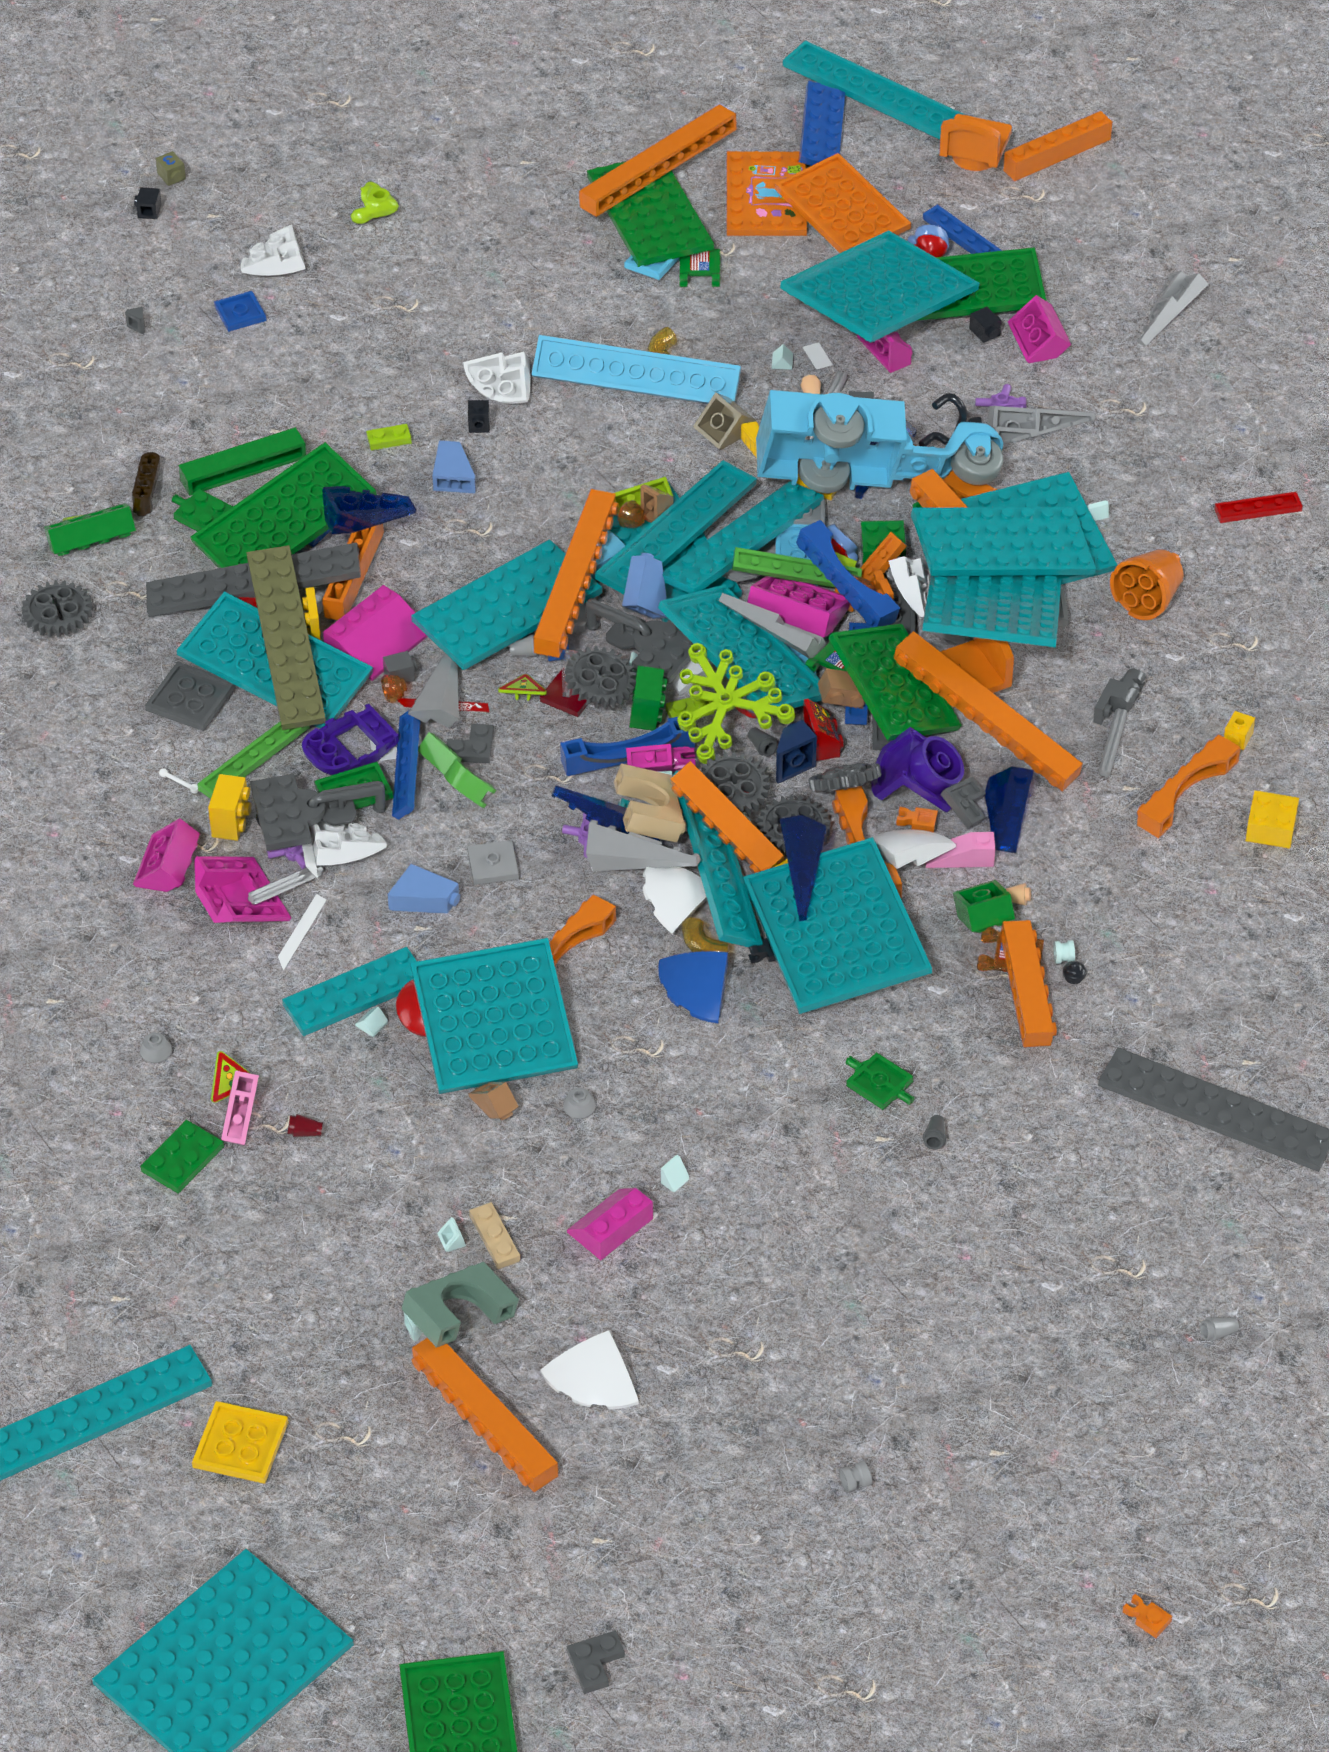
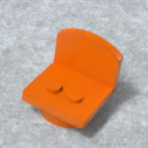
M956 114L954 119L945 120L941 125L939 156L947 157L951 155L953 161L959 167L970 171H983L991 167L997 168L1012 134V125Z
M974 637V640L940 651L992 693L1012 686L1014 655L1007 641Z

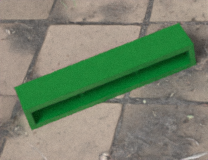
M296 427L180 464L178 465L180 481L188 495L191 496L198 489L203 491L210 490L299 461L306 456L305 442Z

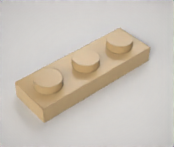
M492 1202L469 1210V1216L497 1269L520 1262V1254Z

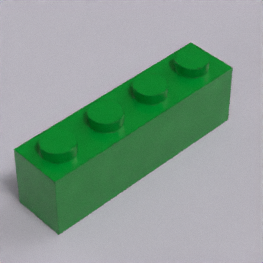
M126 503L44 526L50 551L58 556L69 554L71 549L78 548V550L89 548L90 544L98 542V544L111 541L110 538L127 537L131 535V532L136 531L130 506Z

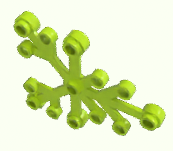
M699 643L691 645L688 650L690 660L694 663H699L707 677L694 675L690 669H684L680 672L681 682L683 684H696L689 689L690 697L693 700L701 699L711 703L693 712H681L677 721L681 730L689 731L688 735L692 742L698 743L702 738L706 737L704 744H701L696 752L701 763L707 764L708 758L714 761L715 751L713 745L716 738H718L719 746L722 749H728L732 746L731 736L724 732L721 725L726 712L733 710L735 707L752 710L762 729H769L772 726V719L769 714L776 715L778 721L782 724H789L794 721L795 712L791 705H770L782 700L781 690L774 688L776 682L772 673L762 672L757 677V680L735 690L738 681L743 677V672L740 666L734 665L729 669L730 679L725 689L722 682L729 664L733 662L732 652L728 649L720 652V664L715 673L707 660L706 648ZM726 655L730 656V657L727 658V659H724V658H723V657L726 656ZM701 686L714 688L716 693L703 691ZM758 689L768 692L767 696L757 701L741 699ZM773 694H779L777 697H772ZM717 710L711 724L701 729L695 727L696 720ZM763 720H769L767 723H762ZM695 733H698V734H699V735L696 736V737H693V736H692V735L695 734ZM723 740H729L727 743H722Z

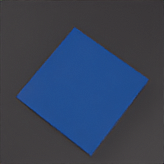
M253 291L214 301V307L228 332L267 321L266 315Z

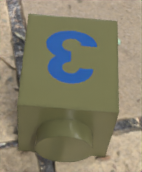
M173 151L155 158L157 173L168 186L186 179L184 163Z

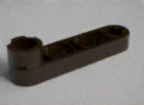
M155 452L144 453L140 459L132 491L133 513H136L137 516H145L152 512V498L160 469V456Z

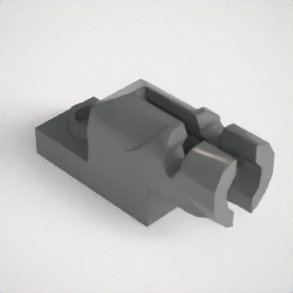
M1129 669L1119 681L1110 678L1094 708L1093 723L1102 725L1105 717L1109 718L1111 712H1115L1117 708L1125 709L1128 713L1145 684V673L1137 669Z

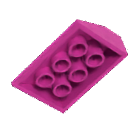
M766 576L751 585L747 600L750 604L779 614L784 623L821 637H826L833 632L851 606L843 595L811 583Z
M385 585L378 588L323 632L325 643L373 667V673L368 678L371 681L383 673L384 656L405 651L409 652L428 636L412 622L411 615L415 613L414 610L399 594Z

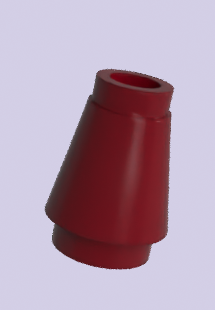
M296 1114V1116L290 1115L287 1134L293 1135V1137H321L323 1122H318Z

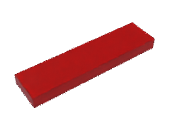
M1296 491L1215 503L1214 510L1219 522L1226 523L1300 512L1303 506Z

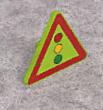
M523 674L498 688L499 693H515L516 700L519 699V694H527V701H529L531 694L546 695L547 690L528 674Z
M218 1051L216 1055L211 1101L213 1103L230 1096L235 1071L251 1074L222 1051Z

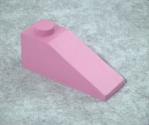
M970 832L952 838L950 840L956 844V848L925 863L926 868L994 867V832Z
M235 1071L221 1137L222 1141L245 1145L259 1075Z

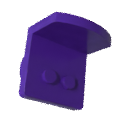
M909 727L895 740L890 741L882 748L875 763L880 764L882 775L871 781V789L875 797L882 801L904 785L944 812L952 809L940 794L946 788L961 781L964 775V765L960 754L950 742L939 736L926 738Z

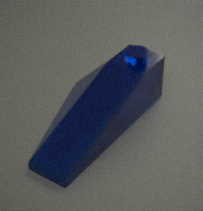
M346 486L323 487L322 489L325 522L332 534L354 533L416 513V508L409 496L390 493L374 495L370 493V490L365 489L362 492L350 491V487Z
M1011 766L988 778L984 799L990 822V832H994L995 850L1015 854L1017 852L1031 796L1034 770Z

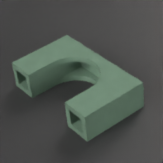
M481 1262L476 1265H470L458 1272L450 1273L440 1279L431 1280L422 1286L406 1291L401 1309L437 1348L456 1340L461 1324L443 1301L448 1299L470 1301L477 1305L494 1324L514 1317L519 1299L485 1262Z

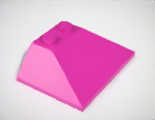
M196 856L195 892L214 923L281 922L291 920V916L278 895L256 905H252L248 901L249 892L270 883L254 857Z

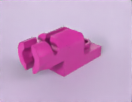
M671 744L626 748L627 765L656 772L680 771L689 761L696 766L694 747L672 748Z

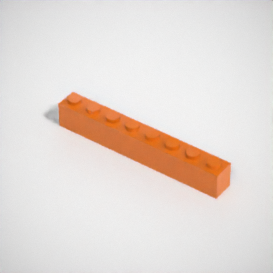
M426 1338L412 1347V1363L414 1367L426 1375L432 1387H437L441 1391L444 1400L448 1404L452 1403L456 1407L459 1416L463 1420H468L476 1435L482 1436L487 1441L490 1450L493 1453L497 1452L502 1457L505 1466L509 1470L513 1469L519 1481L524 1486H528L533 1492H536L558 1477V1462L448 1344L436 1348Z

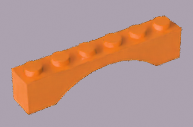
M1219 734L1213 740H1209L1203 750L1195 753L1186 766L1183 765L1173 778H1169L1163 788L1155 791L1151 799L1138 808L1137 826L1160 838L1172 826L1174 806L1182 793L1203 779L1228 773L1239 762L1240 746Z
M862 786L846 790H836L832 807L834 813L839 815L841 830L845 829L847 845L865 840L862 827L867 818L868 800ZM884 861L900 898H902V882L899 874L893 865Z
M594 894L587 901H584L576 914L568 918L566 925L561 930H558L549 942L554 965L557 964L568 950L577 944L604 935L616 921V906Z

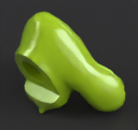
M370 181L360 188L361 200L365 207L355 209L350 217L353 222L364 224L373 218L384 217L398 210L399 205L393 196L390 195L389 191L381 188L379 184Z

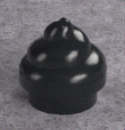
M1070 961L1063 967L1062 973L1068 983L1078 984L1085 978L1086 969L1082 963Z

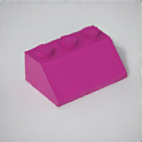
M1037 295L1008 321L1013 335L1028 363L1058 358L1072 345L1052 304Z
M894 331L872 343L857 335V338L890 373L911 365L912 348L901 339L898 332Z
M181 818L153 833L133 885L138 888L168 892L175 887L179 888L185 881V873L191 865V857L198 846L197 841L200 833Z
M637 1188L618 1189L568 1228L567 1233L599 1260H602L653 1220V1201Z

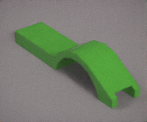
M428 732L418 747V752L444 774L445 779L451 786L480 807L485 808L487 804L482 799L488 791L495 793L496 789L469 771L461 763L462 758L435 734Z

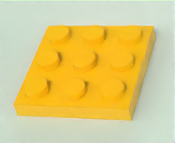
M216 1401L194 1455L192 1467L265 1484L288 1425V1417Z

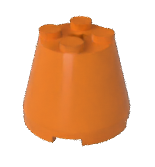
M1157 549L1125 559L1111 573L1110 589L1116 602L1119 601L1129 611L1128 615L1136 619L1151 620L1156 618L1166 610L1178 587L1183 582V568L1180 563V557L1176 553Z

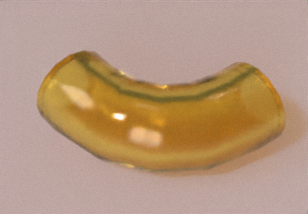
M669 327L659 330L651 338L647 352L670 355L668 349L677 343L673 330Z
M688 918L682 923L683 938L691 952H728V942L710 938L705 933V924L701 919Z

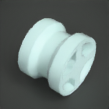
M1068 940L1066 943L1054 941L1053 953L1055 964H1061L1063 961H1075L1073 940Z

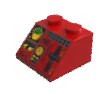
M804 699L803 721L817 736L816 761L840 757L843 738L841 734H837L836 719H832L828 709L809 699Z

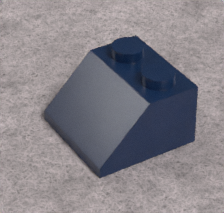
M803 720L783 728L776 751V782L778 784L816 767L817 736Z

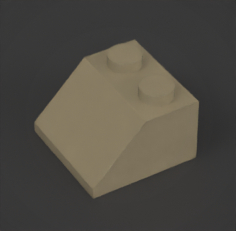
M715 392L693 427L718 449L722 450L741 439V424L754 422L755 419L732 399Z

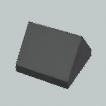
M143 307L127 309L125 311L127 327L144 334Z

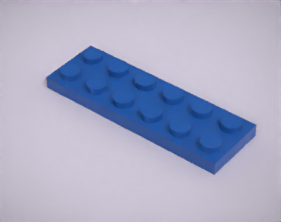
M808 81L805 93L799 162L812 166L837 153L840 154L845 101L844 91Z

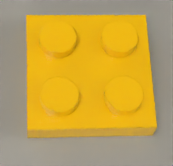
M314 587L305 588L306 597H302L303 610H308V612L304 613L306 626L310 627L307 628V632L309 635L321 640Z

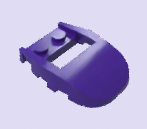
M366 704L365 710L355 713L353 710L345 712L344 717L336 720L331 718L325 721V726L321 729L315 728L309 732L302 741V749L306 758L317 769L326 774L335 775L377 762L397 745L399 735L370 704ZM356 725L376 745V750L370 754L366 753L360 756L358 760L336 738Z

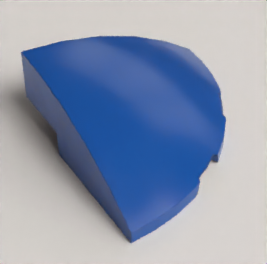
M690 952L660 959L658 965L660 984L664 985L670 1001L677 1007L682 1006L689 1010L692 1017L711 1023H719L728 967V952Z

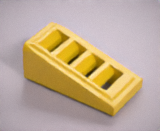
M756 421L741 424V439L757 458L756 436L759 425Z

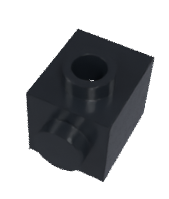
M140 187L138 195H135L134 198L137 217L158 219L162 204L160 189Z
M988 307L970 314L969 330L983 343L1000 336L1001 319Z
M468 400L469 433H490L489 400Z

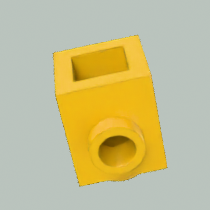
M1234 711L1225 727L1224 738L1240 746L1241 750H1244L1253 735L1255 717Z

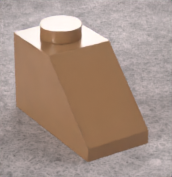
M643 484L641 486V518L652 523L673 504V497L658 488Z
M489 1082L468 1093L469 1097L490 1119H507L513 1115L512 1111L519 1107L506 1082Z

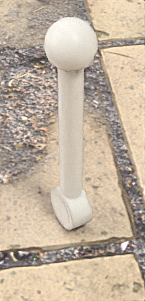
M164 768L159 771L161 777H168L189 788L191 793L196 794L199 792L197 784L191 785L168 773Z

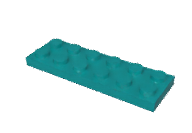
M406 946L282 999V1004L304 1037L397 997L404 985L413 980L410 963L417 961Z

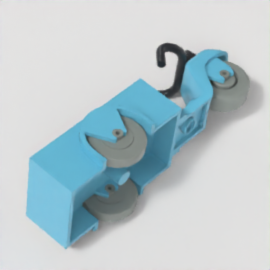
M770 390L756 436L757 476L791 480V485H796L799 471L801 480L810 489L821 493H833L845 486L848 477L850 490H854L855 485L891 488L893 480L912 479L931 469L944 479L953 469L954 473L964 482L973 485H985L994 481L1000 473L1003 464V440L993 427L982 423L981 417H973L967 420L966 406L957 395L952 393H946L932 403V407L935 410H938L947 402H952L957 407L959 418L951 438L940 432H932L919 441V446H915L906 429L904 401L859 398L843 393L824 395ZM806 436H813L812 439H805ZM934 440L946 445L945 448L926 446ZM871 441L878 442L876 445H870Z

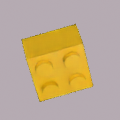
M219 774L208 806L212 837L238 841L240 833L245 831L246 815H250L252 807L251 802H248L250 788L246 785L245 777Z
M1254 790L1245 841L1290 849L1299 798Z

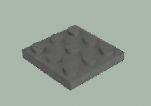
M177 661L147 701L145 709L153 714L204 731L234 691L236 685L215 674Z

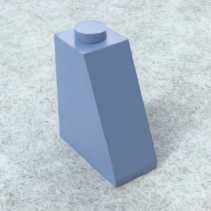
M439 440L432 475L433 491L475 493V474L461 443Z
M641 553V556L631 557L623 607L652 619L667 618L658 608L660 601L667 599L664 577L662 575V561L655 559L654 555L649 553Z
M410 864L388 893V906L392 911L448 914L453 906H457L460 900L458 883L413 864Z

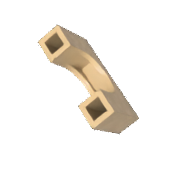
M621 763L614 780L616 793L641 799L652 804L649 805L630 800L623 817L627 832L677 843L679 836L683 835L686 822L683 820L678 797L671 789L673 787L671 783L672 775Z

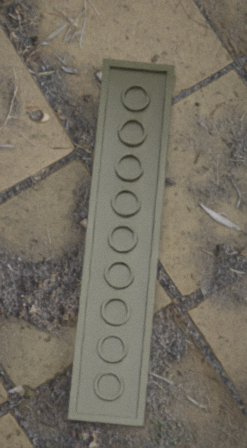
M290 546L246 552L281 728L286 730L323 724L326 718Z

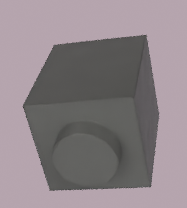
M408 651L383 657V672L390 687L415 681L417 664L414 658L411 659Z

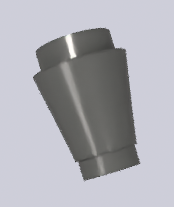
M756 727L749 730L748 738L760 755L771 756L775 753L778 745L773 736Z
M933 1115L923 1134L922 1138L927 1148L937 1150L946 1143L945 1119L940 1115Z

